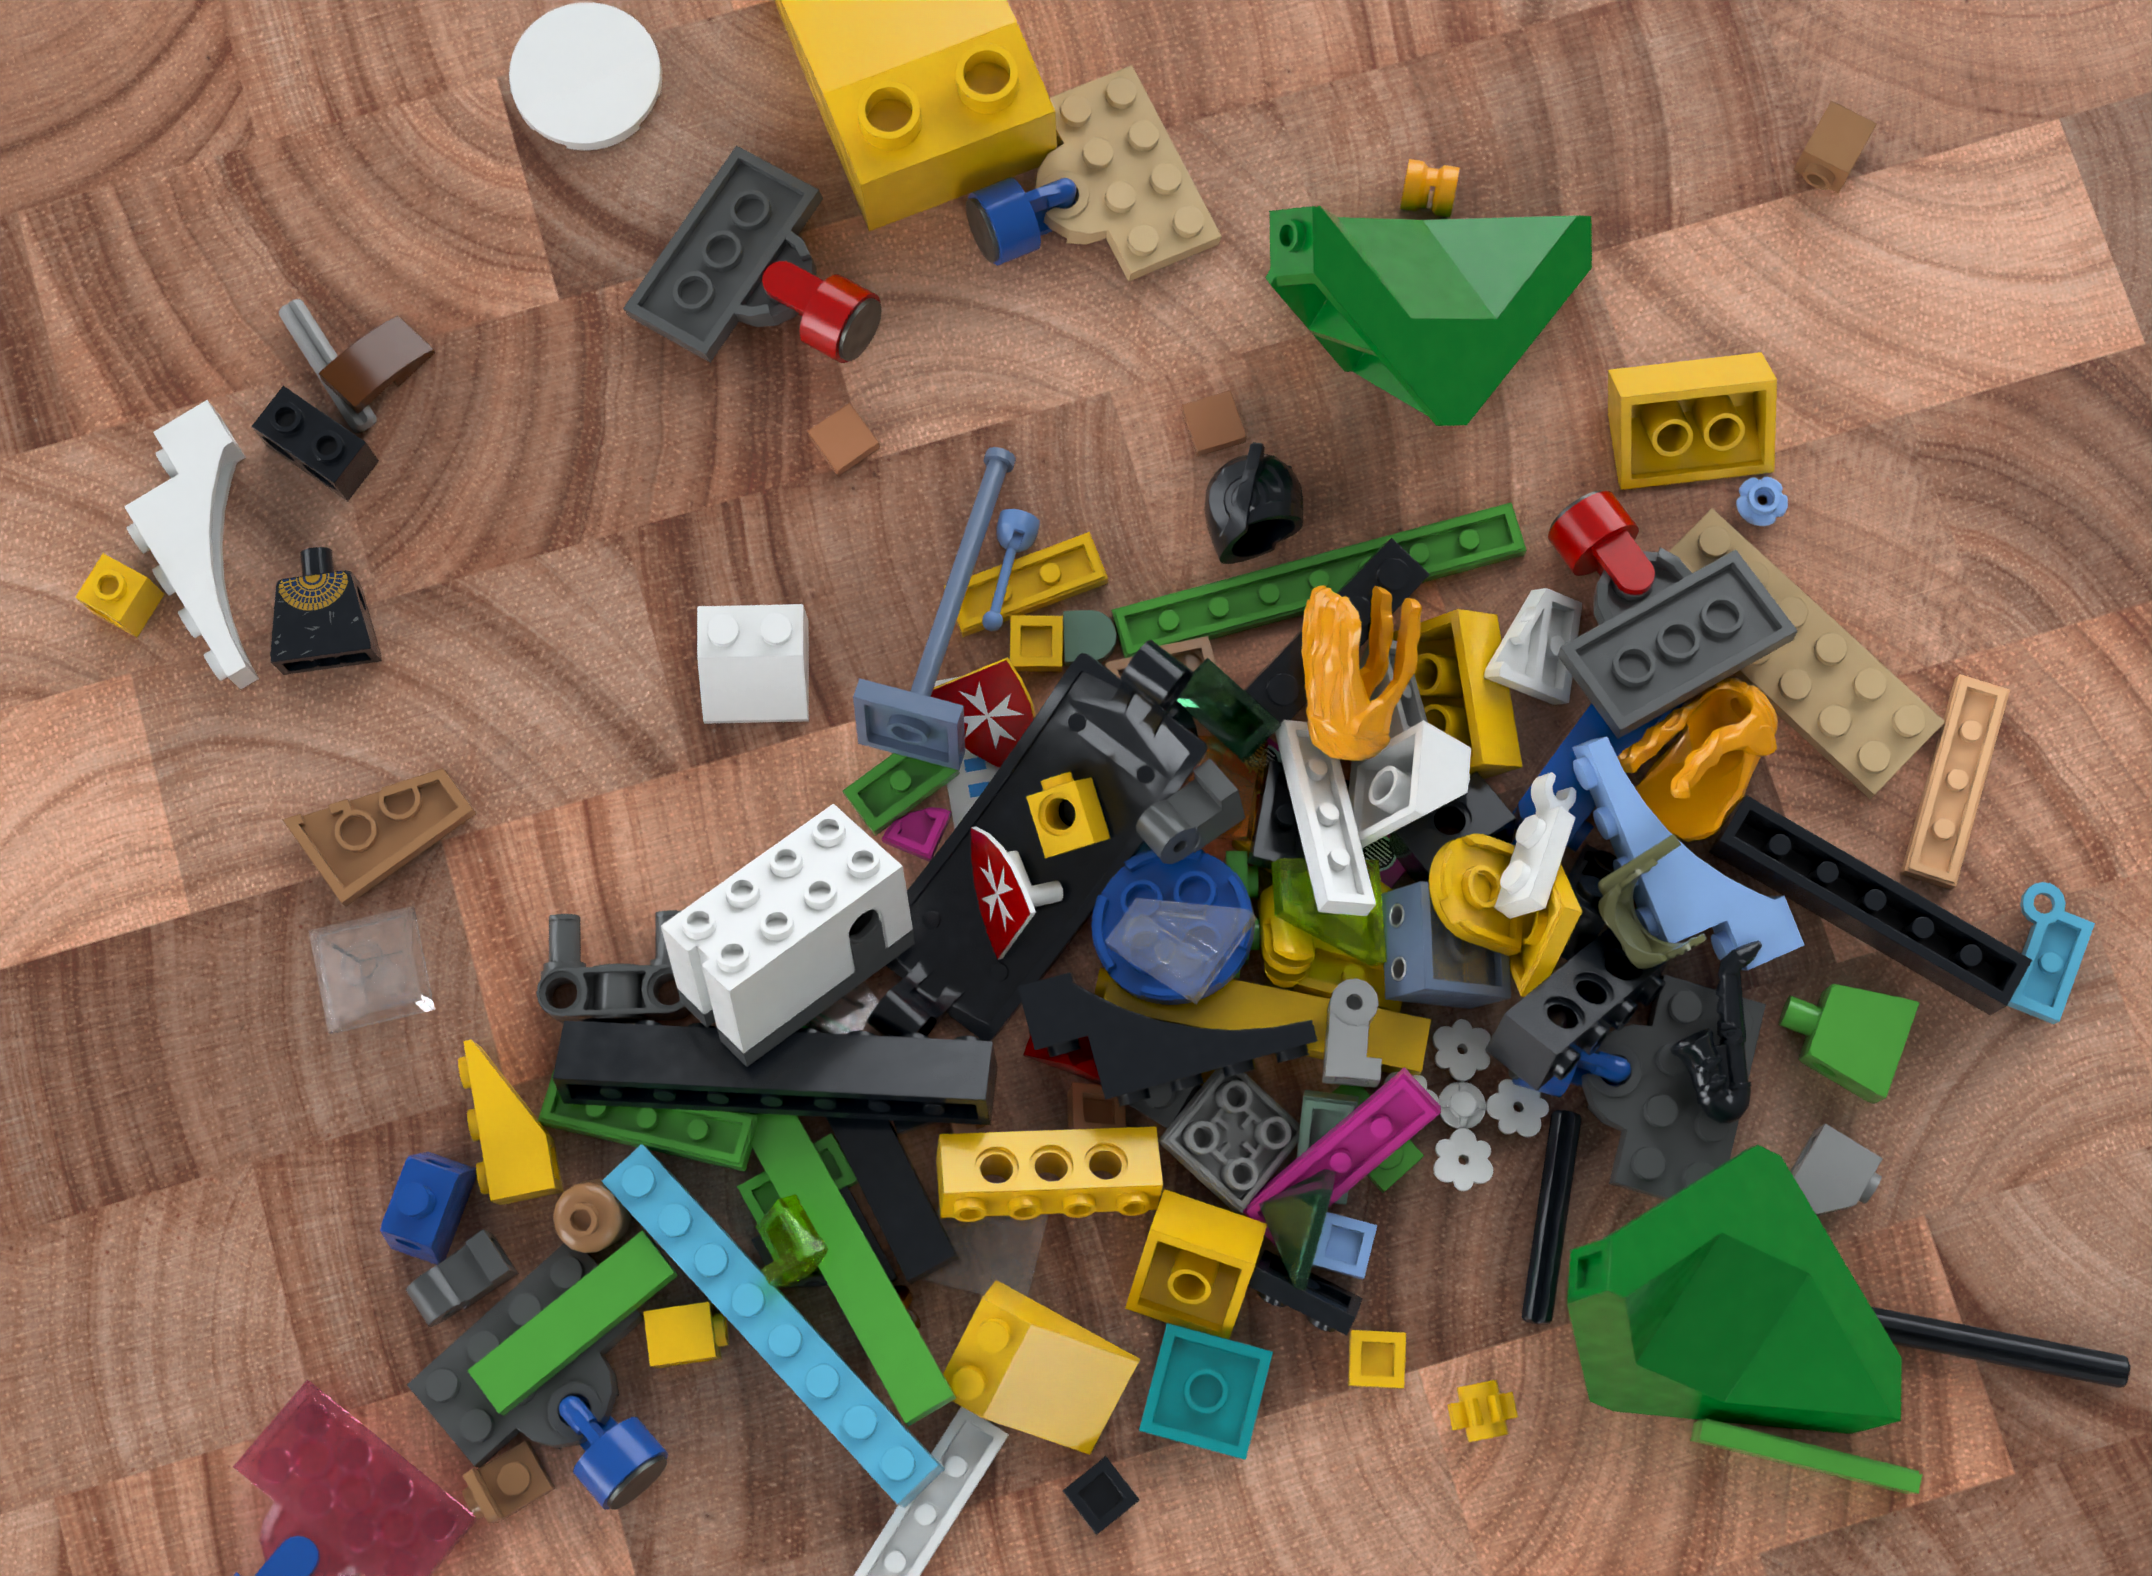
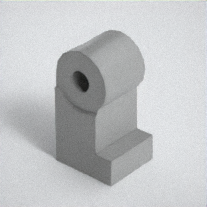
M1347 979L1338 984L1332 993L1327 1010L1322 1083L1376 1088L1380 1082L1382 1058L1367 1057L1369 1024L1373 1021L1377 1012L1378 996L1374 988L1366 981Z

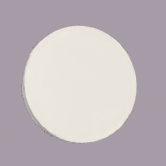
M583 2L556 8L531 24L521 36L514 49L510 63L509 81L515 104L522 118L533 131L536 130L547 139L566 145L567 149L597 150L615 145L640 129L639 125L648 116L657 97L660 96L662 67L651 36L635 18L613 6Z

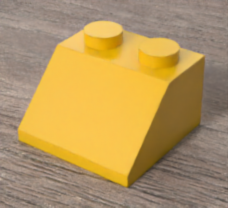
M1164 1189L1125 1309L1166 1323L1229 1340L1257 1261L1267 1223Z

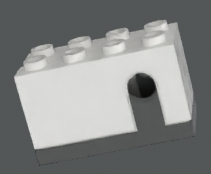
M834 804L661 925L681 1003L707 1028L716 1022L720 1041L746 1067L750 1066L915 944L903 866Z

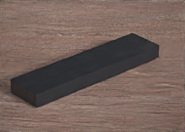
M826 1117L906 1280L913 1284L959 1259L891 1121Z

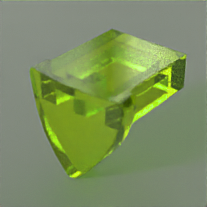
M796 1194L778 1199L756 1226L774 1259L772 1263L761 1270L771 1286H782L808 1277L819 1266L828 1251L825 1242L819 1237Z

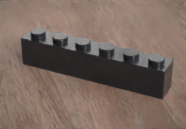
M1747 795L1732 811L1709 851L1714 856L1988 1015H1992L2008 1005L2032 962V959Z

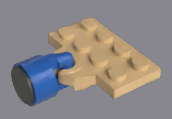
M1132 65L1050 97L1056 112V141L1058 148L1050 152L1038 168L1035 188L1025 193L1017 180L1009 177L970 193L966 201V215L973 237L983 256L997 266L1038 250L1041 246V236L1055 231L1067 238L1066 243L1090 244L1107 239L1129 282L1217 246L1222 237Z

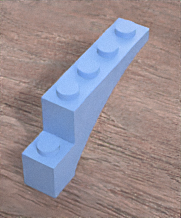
M1608 737L1591 739L1572 747L1577 758L1573 761L1576 778L1583 789L1590 790L1597 808L1593 811L1596 827L1605 840L1610 839L1617 859L1613 862L1614 870L1622 867L1672 835L1645 804L1631 783ZM1680 842L1681 845L1659 859L1657 861L1658 864L1653 866L1648 873L1642 874L1635 884L1633 898L1638 908L1635 909L1637 918L1650 934L1664 942L1677 943L1712 927L1715 933L1711 935L1712 947L1721 961L1733 949L1754 941H1760L1762 947L1756 957L1741 970H1750L1805 946L1785 896H1764L1745 887L1704 862L1682 842Z

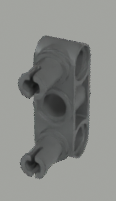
M668 910L655 913V959L650 961V965L603 964L594 967H586V963L581 962V917L575 914L550 915L549 962L543 964V971H541V980L538 983L536 992L538 1003L552 1018L562 1023L564 1021L582 1022L587 1018L604 1019L610 1023L635 1024L642 1020L665 1021L687 1017L691 1012L681 1001L673 1005H664L660 1003L658 997L661 987L666 982L675 980L661 925L681 911ZM563 984L576 985L577 997L574 1003L567 1008H555L552 1002L555 990Z

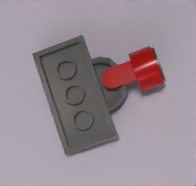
M736 145L623 309L631 319L710 363L738 322L755 327L777 326L799 315L802 317L800 324L801 341L839 363H847L859 357L872 341L880 323L882 308L877 294L840 274L831 275L826 280L816 276V265L804 240L798 235L823 200L819 189Z
M1598 490L1582 496L1567 506L1552 522L1548 540L1574 575L1584 576L1595 571L1600 575L1593 596L1594 616L1599 626L1561 646L1558 657L1614 735L1619 739L1793 641L1798 630L1737 550L1692 573L1679 557L1661 547L1658 552L1642 551L1634 541L1639 533L1636 523L1611 491Z

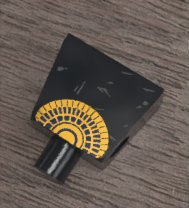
M313 547L302 550L300 552L302 576L281 579L276 584L270 652L271 663L283 675L381 662L380 648L363 589L358 579L351 571L334 572L333 556L330 548Z

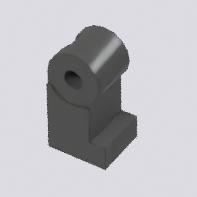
M1210 758L1193 770L1194 780L1168 799L1151 805L1138 820L1136 832L1164 864L1176 863L1192 852H1197L1246 818L1238 789Z
M482 1229L465 1242L466 1245L420 1275L405 1289L428 1327H433L447 1320L463 1308L464 1310L519 1274L493 1233Z

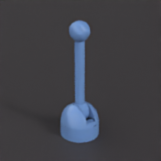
M1005 509L1000 512L998 518L996 538L1001 547L1006 550L990 611L986 612L982 618V624L988 631H997L1003 624V617L1000 612L1016 553L1029 549L1037 537L1040 526L1039 519L1023 510Z

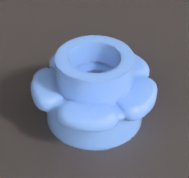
M1756 477L1746 480L1740 486V497L1736 500V506L1740 515L1748 523L1757 526H1768L1773 524L1777 517H1782L1788 507V498L1786 495H1783V487L1777 480L1771 477H1763L1761 480H1758ZM1758 497H1765L1767 503L1765 505L1759 504Z

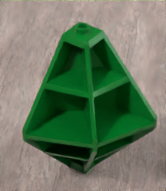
M1321 206L1269 211L1270 270L1265 277L1269 284L1344 372H1354L1427 415L1436 426L1468 425L1592 269V216L1411 220L1337 217Z
M1760 1145L1752 1146L1607 1237L1570 1250L1567 1307L1590 1402L1613 1412L1697 1420L1710 1419L1718 1422L1853 1434L1901 1421L1902 1357L1782 1156Z

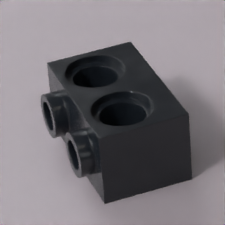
M282 386L251 426L266 446L346 501L350 500L379 462L365 441L285 386Z

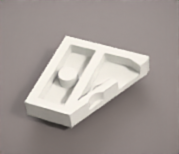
M1548 588L1531 590L1486 667L1484 678L1552 705L1569 703L1572 675L1559 659L1558 653L1561 646L1578 637L1582 602Z

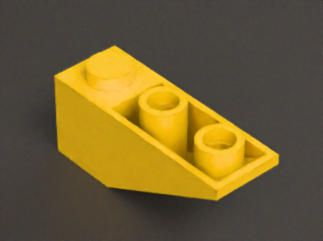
M473 1040L463 1041L466 1056L458 1058V1067L464 1089L471 1088L475 1108L467 1110V1120L472 1140L474 1142L480 1141L484 1161L476 1163V1174L481 1193L483 1195L489 1194L490 1201L498 1205L562 1193L563 1186L553 1137L538 1122V1118L482 1047Z

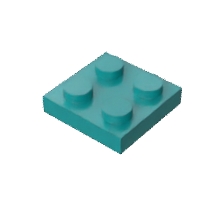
M1167 1323L1139 1431L1246 1460L1273 1351Z

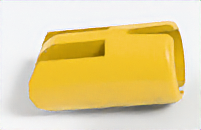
M1278 883L1262 891L1257 904L1265 973L1274 985L1288 988L1295 986L1303 980L1305 971L1312 965L1315 958L1311 902L1307 891L1296 884Z

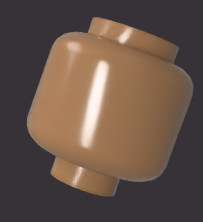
M603 1179L586 1180L575 1184L565 1190L556 1202L553 1213L554 1228L560 1240L572 1250L582 1253L602 1251L621 1241L629 1230L632 1214L601 1182Z

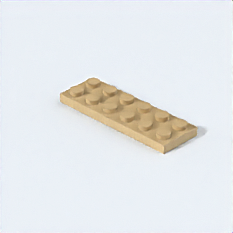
M1711 508L1669 552L1679 557L1686 567L1694 573L1728 553L1737 550L1798 630L1793 641L1734 674L1741 681L1758 687L1782 719L1862 793L1871 799L1945 721Z

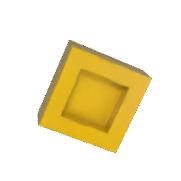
M1010 615V661L1016 671L1063 672V616Z
M1350 1330L1348 1386L1404 1389L1406 1333Z

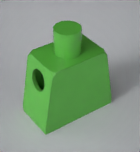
M1831 984L1822 991L1817 1005L1790 995L1782 1009L1778 1025L1806 1036L1798 1058L1801 1063L1863 1100L1875 1104L1887 1097L1919 1002L1844 985Z

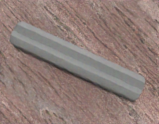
M295 299L282 306L279 310L280 318L354 433H362L372 427L377 422V417L369 405L357 414L321 380L319 372L333 361L337 354L304 302L300 299Z

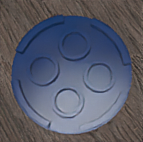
M1152 849L1143 851L1125 861V866L1110 879L1102 894L1098 895L1092 914L1093 943L1097 955L1110 977L1131 995L1141 1000L1161 1005H1180L1195 1002L1223 988L1239 972L1247 959L1255 929L1253 906L1248 892L1237 873L1221 860L1205 853L1203 849L1195 853L1192 852L1184 859L1173 864H1164Z

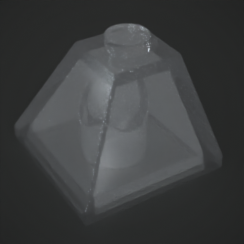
M413 906L308 930L329 1034L435 1010L415 908Z

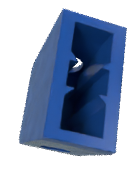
M431 1152L408 1156L380 1228V1232L389 1247L436 1265L444 1261L477 1177L476 1168Z

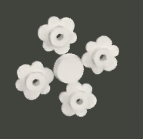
M1465 1019L1457 1020L1452 1027L1442 1026L1438 1028L1432 1038L1433 1045L1438 1050L1434 1057L1435 1064L1441 1069L1449 1068L1451 1076L1459 1082L1446 1086L1438 1099V1096L1433 1091L1426 1089L1427 1081L1423 1076L1413 1075L1419 1084L1441 1106L1440 1117L1448 1126L1457 1129L1451 1134L1450 1139H1442L1436 1144L1435 1152L1439 1158L1434 1163L1433 1171L1438 1180L1445 1183L1453 1182L1459 1191L1469 1190L1473 1183L1484 1184L1493 1175V1166L1487 1159L1491 1154L1490 1145L1485 1141H1477L1475 1134L1468 1129L1476 1126L1483 1119L1486 1110L1492 1118L1499 1120L1498 1128L1503 1134L1510 1135L1517 1131L1523 1137L1535 1136L1541 1129L1540 1118L1546 1116L1549 1111L1548 1103L1540 1098L1541 1092L1514 1085L1511 1079L1502 1080L1498 1085V1093L1490 1096L1487 1103L1483 1094L1476 1086L1468 1082H1462L1471 1079L1476 1070H1485L1490 1064V1057L1485 1050L1491 1040L1490 1034L1483 1028L1472 1029L1471 1024ZM1457 1048H1462L1465 1054H1460ZM1393 1072L1390 1075H1388V1077L1385 1079L1384 1084L1388 1082L1398 1072ZM1513 1105L1519 1106L1520 1112L1515 1111ZM1463 1158L1466 1165L1460 1164L1458 1159Z

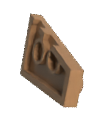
M442 768L382 787L381 791L350 801L348 799L329 804V808L304 816L301 814L294 815L282 820L339 901L347 907L477 813L448 773Z

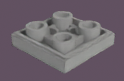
M1218 1068L1158 1139V1143L1234 1213H1242L1298 1143L1300 1124L1248 1075L1241 1073L1225 1077L1223 1069Z

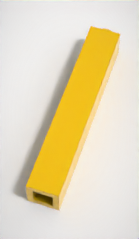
M1100 968L1095 995L1124 1009L1160 1021L1196 1028L1241 1030L1269 1028L1312 1020L1318 1041L1307 1044L1309 1055L1306 1056L1324 1060L1329 998L1232 979L1223 988L1204 999L1180 1005H1161L1147 1002L1131 995L1110 977L1105 968ZM1377 1008L1374 1019L1369 1024L1367 1057L1382 1058L1381 1072H1399L1405 1067L1412 1076L1420 1075L1423 1068L1431 1019Z

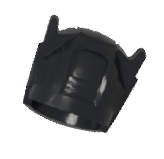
M1251 443L1248 455L1236 457L1220 467L1214 473L1206 489L1204 511L1207 528L1218 558L1223 564L1247 561L1274 551L1277 542L1293 536L1303 526V493L1301 484L1291 465H1286L1273 455L1264 454L1265 447L1262 443Z

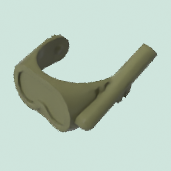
M1674 834L1598 882V889L1603 895L1599 900L1598 906L1601 917L1614 932L1628 959L1637 968L1643 970L1682 955L1707 939L1704 933L1684 943H1669L1659 940L1642 926L1634 909L1633 891L1639 877L1642 874L1648 873L1653 866L1658 864L1657 861L1681 845Z

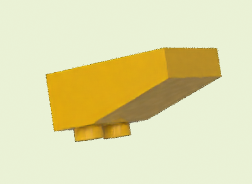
M774 0L869 231L967 195L1009 177L1038 168L1046 156L1057 148L1055 109L1007 0Z

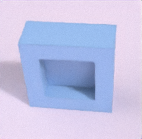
M1324 1211L1310 1266L1363 1280L1377 1225Z

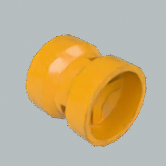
M1409 159L1400 209L1417 211L1419 208L1431 209L1435 215L1451 217L1460 167L1443 165L1439 169L1429 168L1424 161ZM1430 186L1434 187V191H1430Z

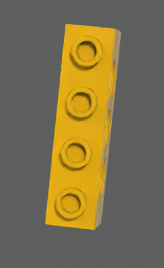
M1156 1126L939 1134L936 1167L940 1218H955L962 1222H974L983 1219L985 1216H1010L1017 1220H1028L1040 1214L1064 1213L1068 1217L1082 1218L1092 1215L1094 1212L1118 1211L1122 1215L1135 1216L1143 1214L1148 1210H1157L1163 1187ZM1106 1171L1114 1178L1108 1180L1100 1179L1092 1172ZM1041 1173H1052L1058 1176L1060 1180L1050 1182L1043 1180L1038 1175ZM987 1175H998L1004 1178L1006 1182L995 1184L987 1181L984 1177Z

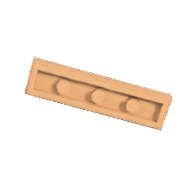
M1961 674L1954 679L1943 719L1945 723L1940 729L1900 874L1950 890L1956 887L2010 689Z

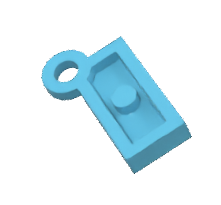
M2041 882L2035 883L2026 889L2021 896L2020 907L2022 914L2028 921L2034 924L2031 926L2021 954L2032 959V962L2007 1006L2051 1024H2056L2060 1022L2095 923L2065 912L2066 902L2060 889L2051 883ZM2041 894L2049 897L2052 903V909L2049 913L2044 914L2036 910L2034 907L2036 895Z

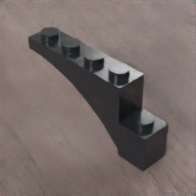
M1072 972L1018 986L1034 1049L1038 1050L1047 1047L1049 1057H1054L1081 1049L1078 1038L1088 1036L1105 1100L1117 1097L1119 1106L1151 1098L1149 1087L1170 1082L1172 1092L1203 1084L1201 1073L1218 1068L1223 1069L1225 1077L1255 1070L1254 1059L1275 1053L1278 1063L1309 1055L1307 1044L1318 1041L1312 1020L1269 1028L1241 1030L1196 1028L1160 1021L1124 1009L1089 992L1075 983Z

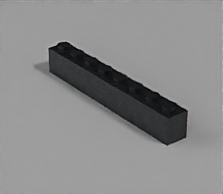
M587 1018L582 1022L564 1021L553 1081L563 1104L991 1125L998 1066L993 1041H983L974 1036H959L955 1039H934L918 1033H907L901 1037L876 1036L861 1030L851 1031L847 1034H830L811 1028H800L750 1066L746 1067L720 1041L718 1030L712 1025L708 1028L702 1023H692L687 1027L664 1026L650 1020L638 1021L635 1024L610 1023L604 1019Z

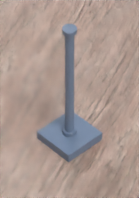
M999 447L988 448L983 459L987 467L911 690L906 691L859 678L853 695L858 744L960 770L965 755L964 707L960 704L933 698L931 695L1005 475L1013 470L1016 462V457L1010 451Z

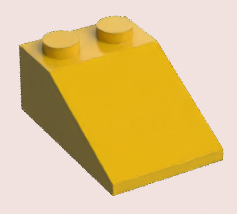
M995 1280L982 1297L943 1375L956 1397L952 1402L979 1417L1090 1455L1133 1375L1140 1358Z

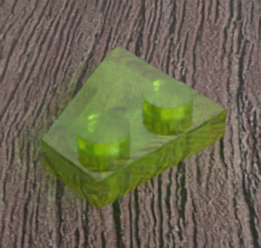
M1279 858L1271 863L1276 917L1370 966H1378L1387 962L1379 860H1365L1376 902L1375 907L1367 916L1318 912L1306 859Z

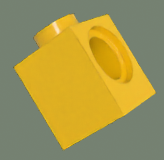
M103 553L75 598L93 614L138 638L163 598L164 593L148 577Z
M1071 772L1040 781L1043 788L1042 792L1026 796L1045 858L1111 839L1092 777L1074 781ZM1063 799L1071 802L1075 809L1076 816L1071 826L1066 825L1059 816V805Z
M711 1302L643 1311L650 1367L658 1369L722 1359L720 1346L729 1345L726 1317L722 1313L716 1314L715 1305Z

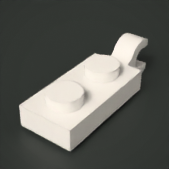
M1552 772L1537 777L1532 783L1531 797L1536 808V814L1525 817L1516 832L1517 842L1509 866L1501 876V890L1494 908L1510 919L1546 908L1576 818L1568 812L1575 803L1576 790L1573 787L1557 791L1556 795H1554L1553 783L1555 782L1556 775Z

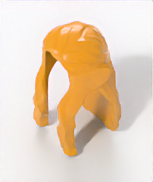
M1320 585L1311 591L1310 599H1307L1304 610L1301 650L1308 703L1306 709L1307 726L1312 744L1328 757L1362 761L1377 756L1388 746L1391 739L1389 729L1394 708L1417 668V645L1420 639V616L1422 612V606L1417 600L1405 598L1402 603L1393 679L1378 698L1370 700L1375 688L1386 675L1389 665V650L1393 639L1392 594L1385 588L1374 586L1372 590L1369 656L1363 668L1359 670V643L1362 628L1358 611L1348 597H1341L1333 592L1332 589L1326 588L1325 585Z
M1727 677L1716 683L1713 687H1709L1707 691L1700 694L1690 704L1673 710L1663 721L1646 729L1643 737L1638 742L1624 749L1617 758L1625 773H1635L1641 764L1656 755L1668 741L1683 729L1680 736L1653 764L1635 789L1645 804L1676 838L1686 842L1706 839L1720 829L1727 816L1743 799L1760 758L1774 753L1777 749L1775 739L1778 728L1777 715L1768 698L1758 687L1735 678Z

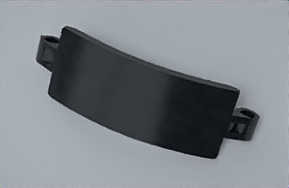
M1151 639L1137 651L1125 668L1121 678L1089 654L1082 653L1076 657L984 791L907 890L915 944L886 965L899 975L902 980L893 986L876 1005L867 1020L870 1026L883 1036L901 1037L907 1033H918L928 1037L944 1016L949 1014L983 1041H991L998 1035L1022 1005L1018 986L1042 980L1092 915L1098 895L1102 894L1110 879L1125 866V861L1137 854L1145 843L1136 832V825L1141 815L1151 805L1168 799L1183 788L1192 776L1193 770L1198 767L1207 753L1208 746L1203 740L1168 715L1192 679L1194 672ZM1071 772L1074 781L1092 777L1111 839L1045 858L1026 796L1042 792L1043 788L1040 781ZM1063 799L1059 805V816L1068 826L1073 824L1076 813L1072 803ZM975 826L990 833L1007 852H1019L1032 886L1057 880L1063 888L1062 901L1034 907L1035 915L1003 959L998 960L981 916L974 885L971 860V827Z

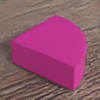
M936 807L911 812L897 819L888 827L882 837V842L930 862L934 857L952 813L949 810Z

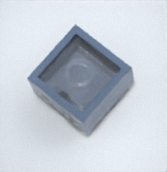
M1420 881L1381 894L1385 1000L1472 1009L1511 998L1509 956L1466 942L1452 934L1441 922L1433 907L1429 892V882Z

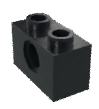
M1476 771L1470 775L1468 793L1390 834L1389 847L1415 883L1420 881L1429 882L1432 861L1444 844L1470 834H1484L1511 843L1516 817ZM1449 825L1456 827L1460 832L1447 835L1441 833L1437 828Z

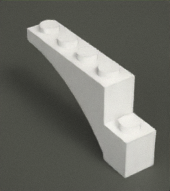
M206 400L153 432L162 446V449L155 454L171 479L124 506L134 522L126 528L143 554L149 550L153 553L159 565L153 568L152 571L164 591L169 596L175 592L179 596L185 608L178 611V614L188 631L194 638L202 634L211 650L203 655L214 674L220 681L228 677L238 688L243 689L259 678L242 647L231 615L224 581L222 545L225 509L232 477L237 462L244 459L245 455L221 416L209 401Z

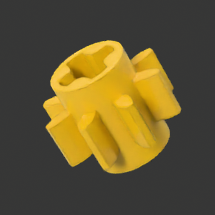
M1497 1380L1457 1387L1459 1402L1447 1404L1452 1430L1465 1428L1468 1443L1509 1435L1506 1420L1518 1418L1513 1391L1500 1394Z

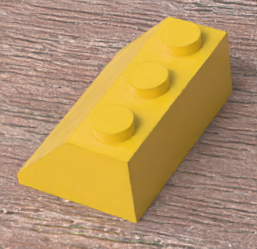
M1762 352L1608 370V419L1620 489L1625 490L1775 472L1777 378Z
M1456 609L1420 622V639L1417 645L1418 660L1414 674L1428 723L1471 747L1470 775L1477 771L1483 779H1487L1522 768L1510 688L1484 678L1485 669L1502 642L1497 614ZM1398 631L1393 632L1392 640L1397 641Z

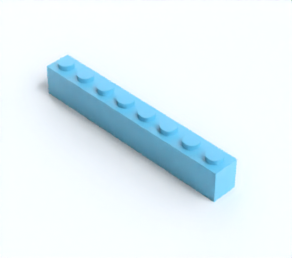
M641 1144L601 1181L897 1505L904 1508L907 1507L945 1470L653 1152Z

